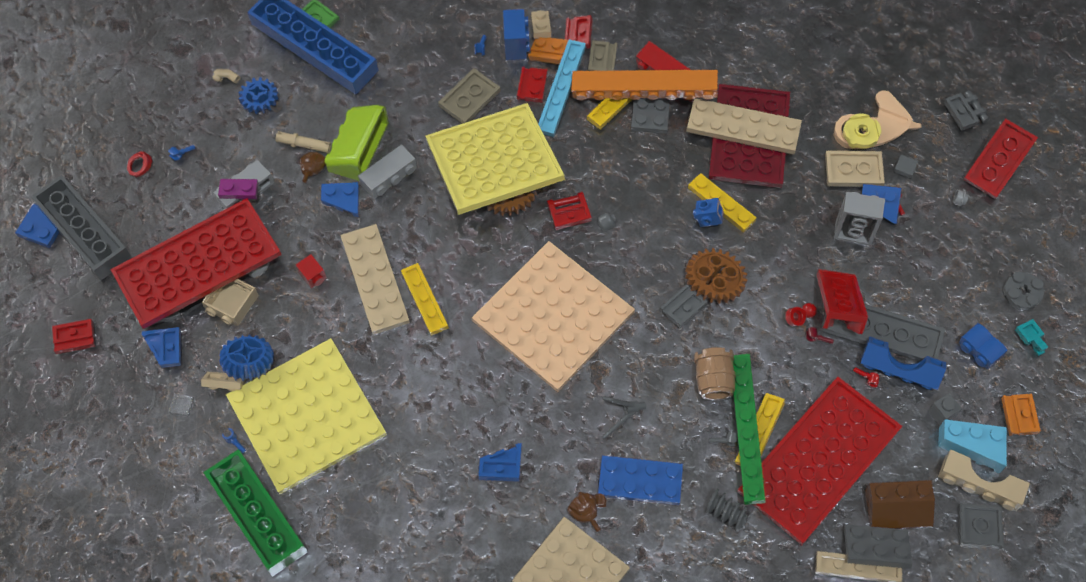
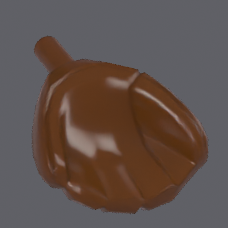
M309 152L300 158V169L304 175L302 182L306 183L308 177L317 175L326 166L325 157L319 152Z
M583 493L576 496L567 508L569 515L578 522H591L596 532H599L601 528L594 519L597 517V503L594 495Z

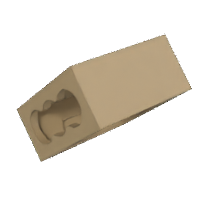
M236 279L206 295L202 304L208 315L212 317L218 316L228 325L234 324L239 326L259 295L255 287Z

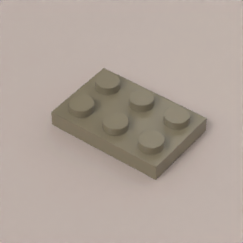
M473 68L438 102V105L463 124L471 121L501 91V87Z

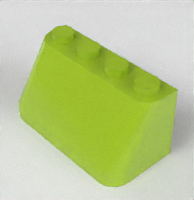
M381 105L352 107L351 110L347 111L346 120L339 128V135L337 139L333 140L332 150L325 157L328 172L359 181L358 175L369 168L389 124L386 107Z

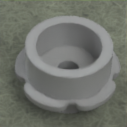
M965 189L955 192L953 204L958 205L957 207L967 203L969 195L966 194Z

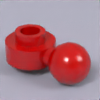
M806 303L802 308H789L785 315L786 321L792 327L801 326L805 323L806 318H813L816 315L817 308L812 303Z

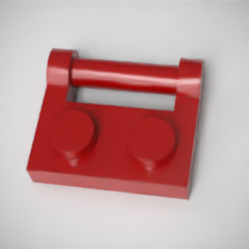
M583 192L554 201L552 199L547 200L548 210L550 211L555 230L592 221ZM579 202V204H576V205H572V206H568V207L556 209L557 207H561V206H565V205H569V204H573V203Z

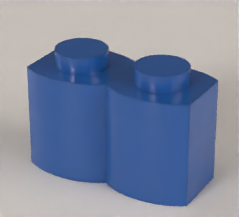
M979 323L963 335L959 341L961 349L965 353L974 356L976 363L986 369H990L1008 351L998 339L993 337Z

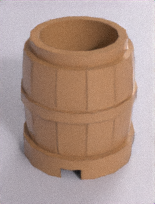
M719 347L703 349V353L699 355L698 351L695 352L696 381L701 397L708 400L731 397L735 391L736 377L733 366V351L730 349V352H725V348Z

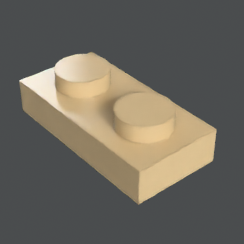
M548 11L531 12L534 39L551 37Z
M207 372L201 379L202 387H208L209 389L224 388L229 391L241 390L246 383V379L244 381L241 378L235 380L233 377H228L227 373Z

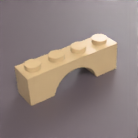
M950 450L945 456L938 475L947 484L960 486L968 493H976L982 496L984 500L997 502L1005 509L1017 511L1023 505L1030 483L1012 475H1009L1001 482L985 481L974 472L969 457Z

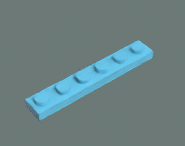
M568 40L538 123L544 135L555 136L572 88V71H578L586 43Z

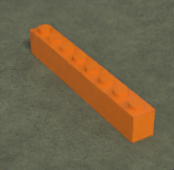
M718 70L572 71L571 91L573 98L578 100H585L586 98H594L596 100H603L604 98H612L614 100H621L622 98L633 100L640 98H649L651 100L658 98H667L669 100L676 98L688 100L704 98L709 100L718 97Z

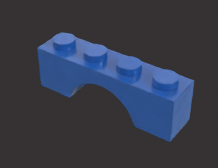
M870 336L860 363L868 369L881 370L888 376L895 375L901 377L908 383H919L922 387L929 390H938L946 371V362L929 356L915 364L901 363L891 355L888 342Z

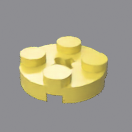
M855 114L849 118L844 125L843 135L851 148L866 149L877 144L881 134V126L876 119L869 118L870 115ZM862 128L863 131H866L865 134L859 133V129Z

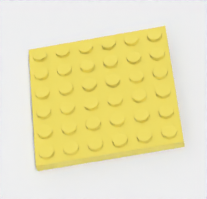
M528 103L425 135L458 215L565 180L564 173Z
M331 338L267 372L266 375H261L259 379L256 378L244 384L241 390L231 391L226 394L279 495L387 435Z

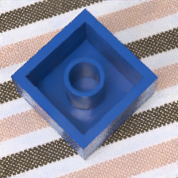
M524 9L503 10L506 60L527 59L526 52H530L528 16L524 15Z

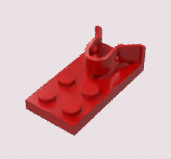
M1005 118L964 177V181L996 199L1027 153L1034 146L1038 137Z
M818 269L816 276L827 315L823 329L832 327L835 319L845 320L847 329L863 334L868 314L856 275Z

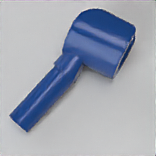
M483 35L481 41L474 45L475 55L479 52L482 53V56L485 55L484 43L487 38L486 35Z
M192 145L180 150L176 147H171L168 150L169 156L173 160L178 161L181 159L182 154L194 150L195 146Z
M228 428L232 434L229 437H225L222 434V437L227 443H232L244 454L247 450L238 442L235 432Z

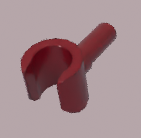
M811 327L806 331V338L809 342L817 340L830 344L834 342V339L818 335L817 328Z

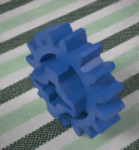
M260 77L256 81L255 78H252L251 83L246 81L247 86H241L242 91H239V100L243 108L248 109L249 113L254 110L255 114H258L259 111H262L264 114L265 109L272 110L271 105L276 106L275 100L279 99L278 91L274 83L269 82V79L263 81L262 77Z

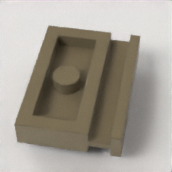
M592 40L588 71H614L617 43L609 44V42Z

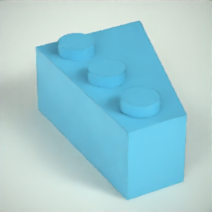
M945 419L939 427L938 447L965 455L974 460L975 463L990 467L1000 474L1007 466V427Z

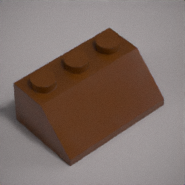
M932 480L869 483L865 489L870 527L910 529L931 528L934 526L935 497Z

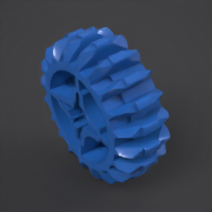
M251 334L248 337L241 335L240 338L234 337L233 341L228 340L227 345H223L219 361L224 373H227L228 377H233L235 380L241 378L242 381L245 379L252 381V378L256 377L259 379L260 374L266 375L267 370L271 369L274 361L273 350L269 342L265 341V338L260 339L258 335L252 337Z

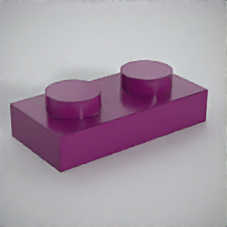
M220 179L218 196L220 199H257L259 182L257 179Z

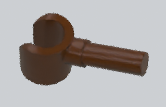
M601 493L595 494L597 508H605V496Z

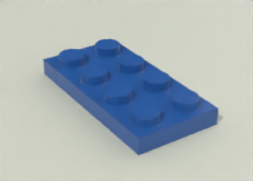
M602 455L598 494L601 493L606 498L680 505L683 464Z

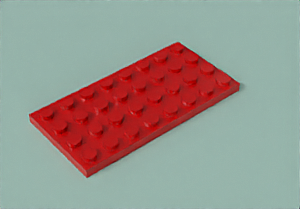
M246 198L110 270L139 324L145 329L282 254L250 201Z
M837 376L762 461L766 503L752 505L800 545H803L900 431L902 426ZM742 484L737 492L744 497Z

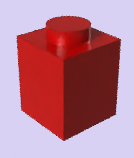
M312 254L295 264L298 273L311 289L321 285L327 279L324 269Z

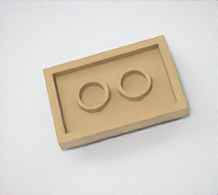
M826 151L827 186L863 187V184L884 186L882 151Z

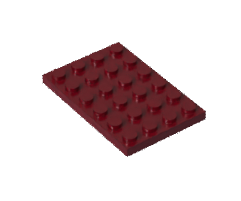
M719 84L717 103L789 117L790 92ZM713 137L708 179L782 188L786 153Z

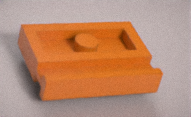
M550 37L536 38L530 49L531 53L528 54L529 60L560 64L568 40Z
M1003 395L1001 400L1009 436L1016 434H1039L1041 430L1033 395Z

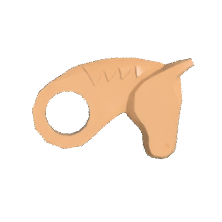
M880 91L876 94L875 100L879 106L878 117L869 118L876 119L879 122L881 134L877 144L872 147L886 144L898 138L906 131L921 128V124L912 121L913 119L907 110L889 91ZM855 114L842 116L836 122L834 128V137L837 143L844 148L860 149L851 148L842 132L845 123Z

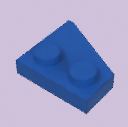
M359 183L321 184L322 204L330 207L333 206L342 212L345 210L352 213L353 216L359 217Z
M863 184L862 195H875L879 198H884L883 217L897 224L902 188Z
M33 204L15 234L18 237L50 248L59 232L38 206Z
M179 327L142 331V336L161 368L181 366V330Z
M522 443L515 444V447L505 451L502 449L493 455L481 457L479 480L519 482Z

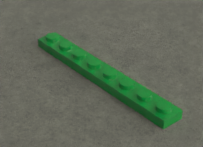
M750 354L734 355L733 366L736 374L734 402L745 505L766 503Z

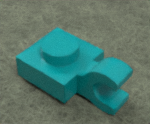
M1034 319L1016 327V333L1026 346L1032 344L1037 356L1045 353L1048 346L1041 339L1045 334Z

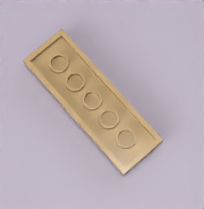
M694 98L686 132L795 154L802 120Z
M374 224L340 235L373 335L409 324V318L377 225Z

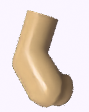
M216 69L214 71L213 79L220 82L223 77L234 83H238L240 80V76L229 69Z

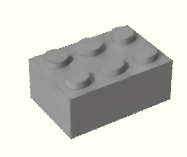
M846 192L836 219L833 239L871 246L883 219L885 199L875 195L868 196L858 192Z

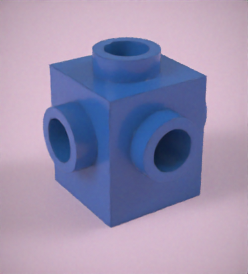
M719 198L706 199L696 202V209L693 210L694 219L698 220L700 227L719 225L723 222L724 210Z

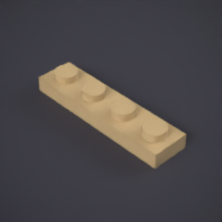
M821 551L816 553L815 574L879 582H902V568L847 563L846 554Z

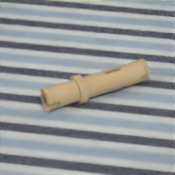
M278 131L276 134V142L289 144L294 148L298 146L325 153H330L331 142L299 136L298 133L289 134Z

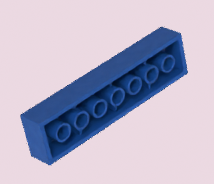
M259 0L247 12L253 26L355 95L379 71L376 58L288 0Z

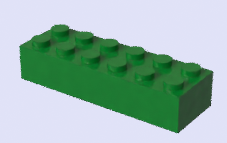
M239 449L203 472L272 577L307 553L306 548Z

